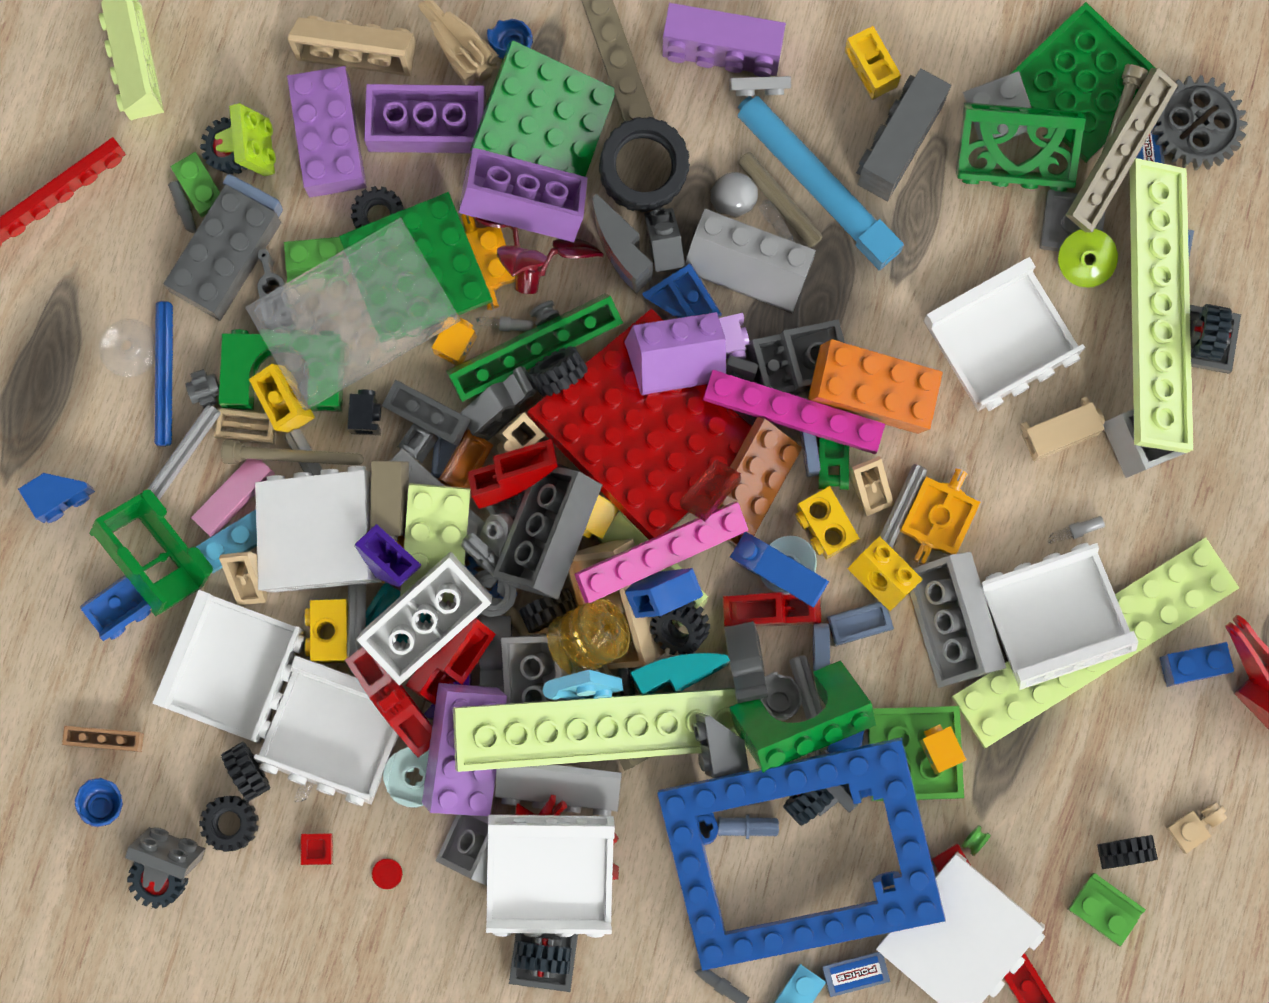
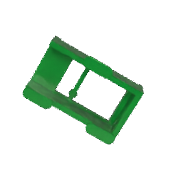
M144 490L134 498L95 519L89 534L97 539L152 608L151 612L156 617L203 588L213 571V567L198 548H188L164 518L167 513L164 505L151 490ZM138 518L166 552L160 553L156 559L144 566L139 564L131 552L114 535L115 531ZM170 557L178 569L153 583L144 571L159 562H165Z

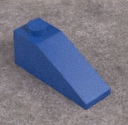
M744 532L730 555L731 559L813 608L829 583L825 578L747 532Z

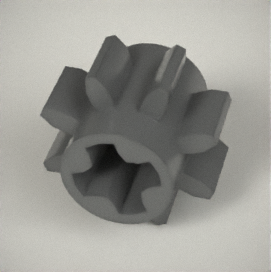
M204 369L191 373L192 379L190 382L185 383L192 404L200 402L203 408L209 404H217L215 398L219 395V382L214 373L207 375Z

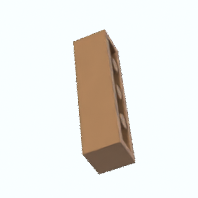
M64 726L62 745L142 752L144 733Z

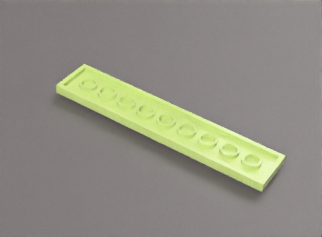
M1135 158L1129 169L1134 445L1188 453L1193 451L1187 171L1186 168Z
M1205 537L1115 594L1130 632L1134 631L1137 637L1138 645L1136 651L1021 690L1008 661L1005 663L1006 669L985 675L953 695L952 699L957 706H960V712L985 749L1238 590L1239 586Z
M735 688L612 696V698L598 699L582 698L453 707L455 769L457 772L702 753L700 741L696 740L693 729L694 723H697L695 714L703 713L709 715L739 736L734 728L729 708L738 703Z

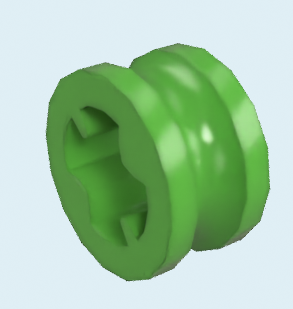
M979 825L975 827L961 845L964 849L969 848L972 856H975L991 836L989 833H982V827Z

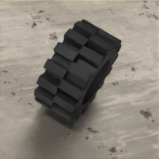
M376 186L371 187L372 191L369 192L366 189L363 190V195L361 197L357 195L355 198L356 203L351 206V219L355 228L370 224L367 216L373 206L383 205L387 207L390 215L404 210L399 196L397 197L394 191L390 190L389 192L386 187L382 186L381 190H378Z
M568 346L566 349L565 347L560 348L558 352L554 351L550 356L546 355L543 357V360L538 361L528 374L540 395L545 397L546 395L552 396L554 392L558 394L562 389L566 390L569 388V385L577 383V379L583 378L588 368L576 347Z
M568 588L561 590L558 600L543 596V598L537 599L519 610L529 633L549 628L554 624L560 623L562 620L568 619V617L575 615L579 611Z
M695 601L662 616H655L650 622V625L653 626L650 630L651 635L657 634L654 641L656 643L661 641L663 645L660 648L665 651L668 647L670 649L669 654L675 655L677 651L678 655L693 654L710 633L708 632L710 624L706 623L709 620L708 615H701L704 609L701 606L696 609L694 607ZM672 620L681 622L687 628L689 634L679 631L674 626Z
M241 742L221 754L223 764L228 770L229 776L233 779V783L238 787V791L245 800L249 802L270 790L271 787L264 771L259 769L260 764L254 759L255 755L252 754L245 742Z
M239 796L218 797L214 799L215 801L209 802L206 805L207 809L202 811L200 815L203 816V820L199 821V826L203 828V831L200 832L201 836L206 837L207 840L205 842L208 845L214 846L213 849L229 852L244 848L250 841H253L256 837L254 833L259 828V826H256V821H259V817L254 813L256 811L254 806H250L247 800L241 799ZM228 811L234 812L240 819L239 830L231 836L223 834L218 826L219 818Z
M1153 835L1097 844L1102 869L1158 860Z

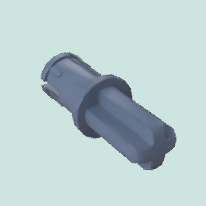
M746 815V818L718 817V836H746V839H749V836H777L779 834V821L777 818H749V815Z

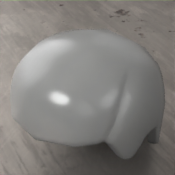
M739 172L723 175L715 182L711 189V203L719 214H727L733 217H739L750 212L758 198V189L755 182L747 175Z
M772 672L765 676L768 697L760 699L775 719L787 720L798 712L802 703L801 689L790 676H783L778 674V672Z

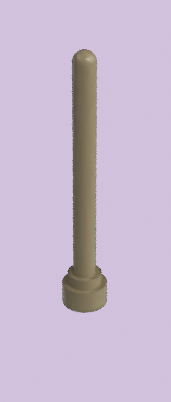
M1125 65L1122 74L1123 85L1125 86L1104 148L1130 106L1136 89L1140 88L1148 74V71L1140 66Z
M225 440L221 450L224 464H238L243 462L244 459L358 466L364 461L363 456L358 453L245 447L244 444H240L237 440Z

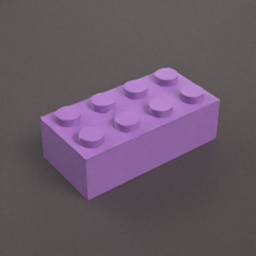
M669 3L663 33V57H667L669 61L675 63H683L685 61L696 62L698 66L704 68H712L713 66L725 67V70L733 73L748 71L753 72L758 77L777 76L786 23Z
M342 66L287 75L303 185L309 198L367 188L351 83L346 67Z
M366 84L364 141L368 151L471 153L470 148L487 104L485 87L471 85Z
M473 148L464 175L459 213L574 242L584 217L588 177Z
M438 683L422 804L430 813L474 816L490 815L496 769L456 771L453 707L506 704L507 695L499 688Z

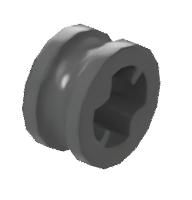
M552 300L546 301L530 311L531 317L536 318V326L560 315L558 310L553 309L554 302Z

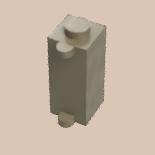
M371 461L370 529L377 524L395 541H398V536L405 535L409 462Z

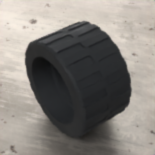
M636 117L633 120L621 123L619 127L610 133L609 138L606 139L603 145L599 163L602 186L605 187L608 196L615 200V203L626 207L627 210L647 212L668 205L681 191L689 172L690 156L686 143L674 127L672 128L667 122L654 119V117ZM638 138L654 140L661 144L669 153L672 165L671 173L666 183L660 188L651 192H639L626 186L619 178L616 169V159L621 148L631 140Z

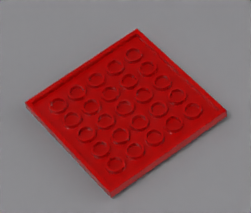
M652 308L585 364L588 371L584 374L583 378L577 379V383L569 385V388L566 390L562 389L558 394L554 392L552 396H545L527 412V416L548 439H552L553 444L584 475L602 484L600 491L648 540L670 531L720 486L752 428L750 424L732 409L704 401L708 384L641 395L625 340L633 325L664 321Z

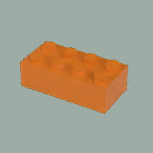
M831 339L820 345L808 400L919 434L931 429L943 372Z

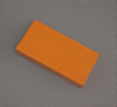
M469 429L466 430L438 481L449 487L470 488L468 472L482 467L493 444L485 439L473 436Z

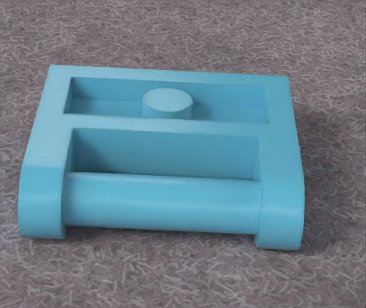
M585 670L552 679L543 686L544 696L552 700L559 698L565 700L612 698V693L623 691L622 678L593 670Z

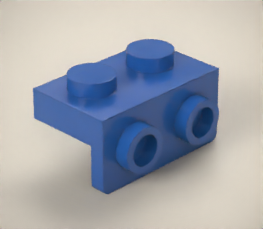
M125 575L80 606V609L99 632V637L102 641L109 637L111 640L119 637L126 630L125 626L134 620L140 622L151 613V607Z

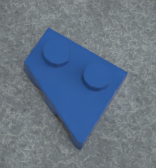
M688 264L642 293L644 298L677 318L717 312L718 317L722 315L692 264Z

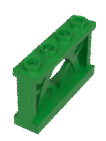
M964 102L956 166L957 178L962 179V182L966 184H979L980 181H990L992 185L1007 187L1009 183L1021 184L1020 186L1026 189H1037L1038 185L1050 186L1051 190L1061 192L1067 191L1068 188H1076L1086 117L1083 112ZM972 121L979 122L983 139L969 144ZM1005 124L1008 126L1006 134L993 138L992 134H1001L997 131L998 125ZM1019 125L1026 126L1030 139L1042 148L1031 158L1016 165L1004 155L997 144L1010 140L1016 134ZM1038 128H1047V133L1042 135L1044 138L1049 139L1047 142L1036 136ZM1067 129H1073L1070 152L1059 146ZM986 146L988 150L980 152L977 160L985 158L987 164L981 168L973 167L968 160L970 153L978 147ZM1054 151L1062 154L1067 160L1066 169L1059 174H1053L1048 171V166L1052 163L1059 166L1057 159L1052 156ZM996 163H998L1004 170L994 169ZM1037 167L1039 168V171H1040V172H1030V171L1034 170V169L1037 168Z

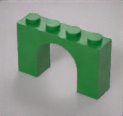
M234 329L231 330V334L222 333L219 405L222 408L254 410L255 391L249 379L256 375L261 364L269 357L279 353H291L303 358L308 364L310 372L308 406L311 410L342 412L345 341L342 336H338L337 332L321 331L320 335H308L306 331L294 330L290 331V335H280L275 330H262L260 334H249L247 330Z
M841 660L813 672L817 693L826 706L818 715L809 720L796 723L779 721L769 714L760 699L737 703L729 707L736 732L745 741V746L763 773L767 769L786 764L876 726L871 701Z

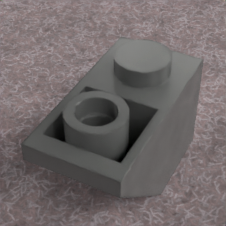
M657 208L651 212L644 213L655 271L685 267L681 235L673 208Z
M703 713L695 714L697 723H694L693 729L696 740L700 741L702 752L699 753L698 760L701 770L705 771V775L717 778L749 771L745 741L711 716Z

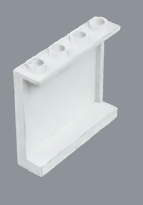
M1030 257L933 310L924 319V323L977 411L985 407L988 411H991L1004 403L1002 398L1012 393L1015 397L1029 389L1028 383L1038 379L1039 382H1042L1054 375L1053 369L1062 364L1065 368L1071 366L1081 359L1079 354L1085 349L1083 344L1077 345L1034 275L1033 270L1036 266Z
M365 466L348 467V472H339L337 469H324L320 471L321 475L314 476L309 472H298L293 474L294 478L285 479V476L273 475L267 476V481L255 482L258 590L275 593L381 582V580L375 578L355 548V543L370 530L369 479H371V472L367 471Z
M1083 543L1072 548V552L1063 555L1053 553L1044 557L1042 562L1033 565L1029 562L1023 563L1015 567L1012 572L1006 574L997 572L987 576L985 581H982V589L990 615L1020 690L1136 651L1138 645L1137 637L1134 631L1130 632L1098 555V543L1092 545Z
M198 590L152 704L260 744L261 739L266 738L272 722L269 719L272 711H277L283 693H280L284 681L289 682L293 672L291 665L296 653L300 654L306 640V637L303 636L304 630Z
M295 656L291 665L293 672L259 755L255 754L254 756L256 762L260 764L259 769L274 775L278 771L289 774L288 779L301 785H305L306 781L317 784L316 790L334 796L335 791L347 795L345 800L358 806H363L364 802L372 805L384 773L385 765L391 756L399 735L370 700L356 677Z
M489 815L486 933H493V935L500 937L509 936L511 933H524V935L529 937H538L542 933L555 934L559 937L586 934L594 938L602 937L605 934H612L614 816Z
M958 851L936 876L946 921L888 933L876 950L938 1003H982L988 995L994 998L1005 985L1002 979L1009 971L1014 974L1025 961L1021 956L1029 947L1035 950L1043 941L1045 935L1042 931L1045 925L1042 922L1038 923L967 863V859Z

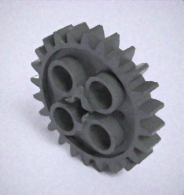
M1200 75L1195 83L1191 76L1185 79L1184 84L1178 79L1175 82L1178 84L1176 90L1156 122L1158 126L1151 132L1153 135H1160L1155 144L1165 145L1166 148L1162 154L1164 156L1171 152L1173 154L1172 163H1175L1179 158L1182 159V168H1185L1190 162L1193 163L1194 170L1196 171L1202 163L1207 170L1213 166V161L1217 166H1220L1224 162V158L1229 160L1234 155L1233 151H1237L1241 147L1239 141H1242L1246 136L1241 130L1248 125V122L1240 119L1247 112L1246 110L1237 109L1242 100L1233 101L1231 99L1235 93L1234 90L1228 93L1224 92L1225 82L1220 84L1219 87L1214 86V77L1208 83H1204L1203 75ZM1193 99H1200L1205 107H1198ZM1213 106L1217 107V111L1213 112L1204 123L1198 125L1185 139H1180L1179 136L1186 132L1194 122H1197L1204 116ZM1172 117L1180 118L1184 126L1176 125ZM1214 120H1220L1224 124L1225 129L1218 128L1214 124ZM1192 138L1200 139L1204 147H1197L1193 143Z

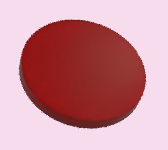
M382 859L373 867L372 879L381 889H393L402 880V868L393 859Z

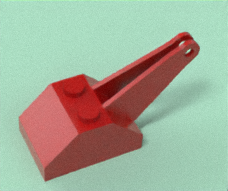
M1236 615L1233 618L1236 625L1229 622L1225 627L1231 636L1249 679L1234 694L1269 730V648L1258 637L1250 624L1243 617Z

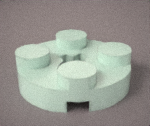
M406 747L392 755L387 761L384 768L383 781L387 792L400 805L411 808L424 806L422 798L429 750L417 758L411 749ZM414 768L420 769L419 774L423 776L421 782H416L415 786L410 785V779L406 778L407 772H413Z

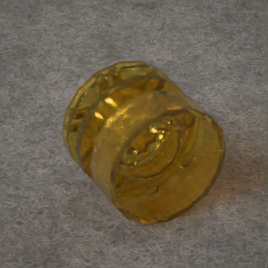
M600 598L591 603L579 605L574 610L555 618L549 625L547 640L553 659L561 669L571 675L585 670L595 671L601 668L602 665L609 664L613 660L623 657L629 649L630 632L626 619L617 606L609 600Z

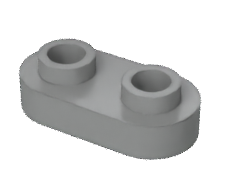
M506 513L489 516L478 537L489 547L487 550L489 552L493 551L499 558L514 522ZM480 560L476 561V563L478 564V566L481 567V568H483V567L480 565L481 561H480Z

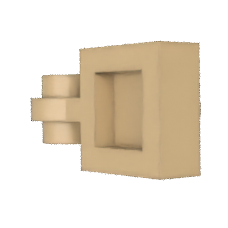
M1215 802L1201 811L1204 816L1203 818L1199 819L1194 811H1190L1166 829L1182 852L1187 854L1211 837L1205 828L1206 824L1209 823L1213 828L1227 819L1225 815L1226 809L1223 805L1219 806Z

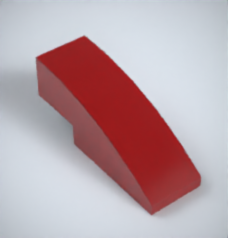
M552 439L493 456L494 464L469 471L468 478L471 496L477 507L481 509L508 499L546 477L558 467Z
M783 592L723 596L724 627L754 621L756 627L821 623L820 598L813 608L791 594L785 595Z
M474 618L419 667L405 686L424 700L435 705L438 683L454 684V682L463 685L496 634L478 619Z

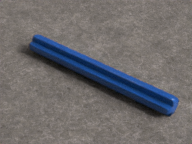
M167 301L157 302L155 310L154 442L157 446L161 447L171 446L173 305Z

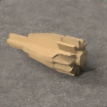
M434 0L420 2L418 5L420 11L431 22L434 36L460 79L466 85L474 86L477 81L481 84L483 80L488 77L490 78L493 70L498 68L496 63L500 62V59L485 39L481 40L472 27L453 13H444Z

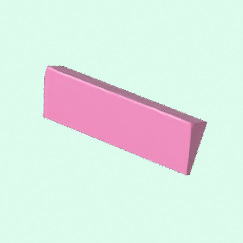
M247 459L191 518L210 537L214 536L256 494L255 482L267 481V476H273L275 473L262 460Z

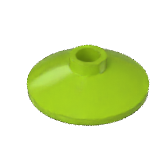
M1080 229L1071 233L1063 241L1058 253V264L1063 276L1069 282L1079 287H1095L1106 282L1114 273L1118 263V252L1115 243L1106 233L1094 229L1093 232H1085ZM1089 253H1092L1095 257L1092 264L1084 262V257Z

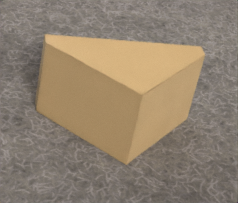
M880 456L851 467L849 478L866 516L894 505Z
M241 552L220 555L219 560L237 605L266 603L267 592L258 590L257 554Z

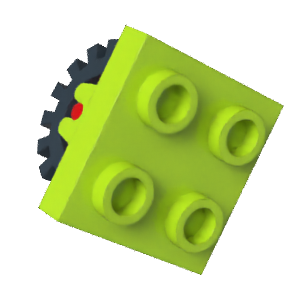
M241 103L229 106L230 119L223 117L221 122L215 120L212 122L215 126L214 128L208 125L205 129L209 134L208 136L202 135L201 139L205 140L206 143L200 144V149L206 151L202 153V157L207 160L206 163L231 175L242 173L241 168L245 170L250 169L263 176L275 174L274 164L276 162V155L272 149L271 139L273 127L268 117Z

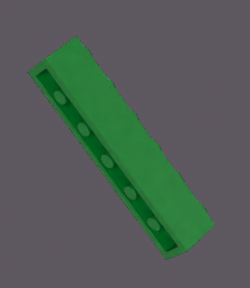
M604 293L447 370L446 373L459 399L463 402L485 391L495 383L504 382L513 374L516 368L522 366L528 370L536 366L535 364L538 361H542L546 355L550 356L552 352H558L563 347L565 349L568 346L576 347L623 324V321L612 297Z

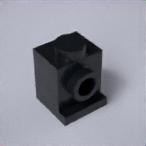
M361 389L358 390V394L350 393L347 427L349 432L355 435L381 436V429L376 424V421H381L382 406L381 403H377L376 391Z

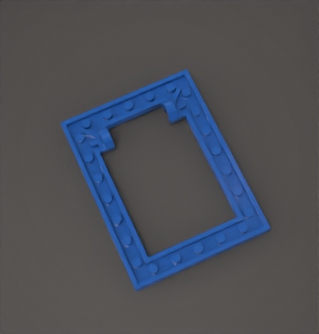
M902 737L790 761L778 767L767 769L764 773L758 768L661 789L657 792L702 971L946 921ZM844 784L849 785L853 804L862 803V798L867 796H873L874 800L883 798L901 874L898 871L885 872L872 879L877 898L876 901L730 931L725 930L697 816ZM895 885L894 888L884 889L887 886Z

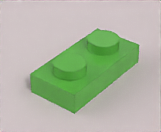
M194 152L170 167L202 218L207 215L219 196L220 191L199 156Z

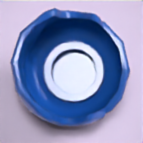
M517 19L498 20L492 30H487L488 44L499 55L498 58L502 60L508 44L512 40L528 48L532 47L533 36L531 29L523 21Z
M103 778L88 780L79 787L75 797V808L84 823L94 827L110 825L120 816L123 802L122 795L116 784Z

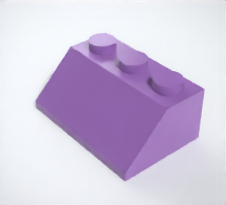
M717 312L633 325L625 340L641 395L708 384L712 370L726 374V338Z

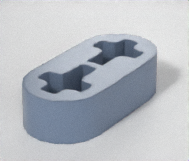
M813 623L814 672L830 665L829 623Z

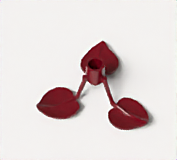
M474 217L485 226L494 228L509 227L512 230L514 246L499 247L497 249V256L511 276L514 277L516 275L515 290L519 293L536 294L538 292L540 276H545L546 269L552 257L556 254L570 259L604 257V254L597 247L578 238H575L574 242L563 239L554 240L552 242L554 248L550 249L546 257L539 251L520 247L518 228Z

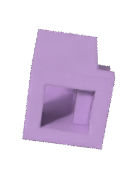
M743 313L719 318L726 338V359H729L730 356L745 359V345H749V338L746 327H740L744 323Z

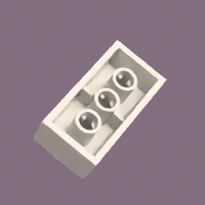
M450 552L362 630L357 641L400 685L492 603V595L457 557ZM444 592L454 594L453 603L449 600L446 603L442 601ZM420 613L430 614L431 622L428 623L425 620L424 623H422L421 621H419L421 615ZM398 634H406L408 636V643H405L404 640L399 643L396 640Z

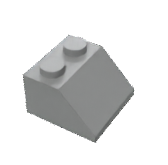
M1134 409L1107 420L1103 424L1125 478L1185 454L1134 445Z
M456 815L436 858V862L486 886L488 869V817Z

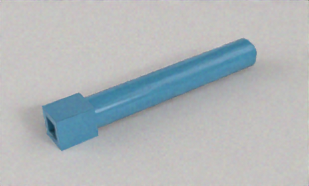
M748 96L738 106L740 111L737 117L857 242L856 247L879 271L902 251L903 242L881 219L877 221L759 96L754 98Z

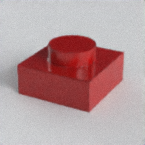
M301 834V865H333V834Z

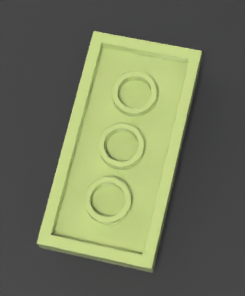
M409 483L404 549L421 564V567L401 585L400 596L450 552L465 566L466 551L462 548L461 543L467 536L470 488ZM444 592L442 601L446 603L449 600L453 603L454 594Z

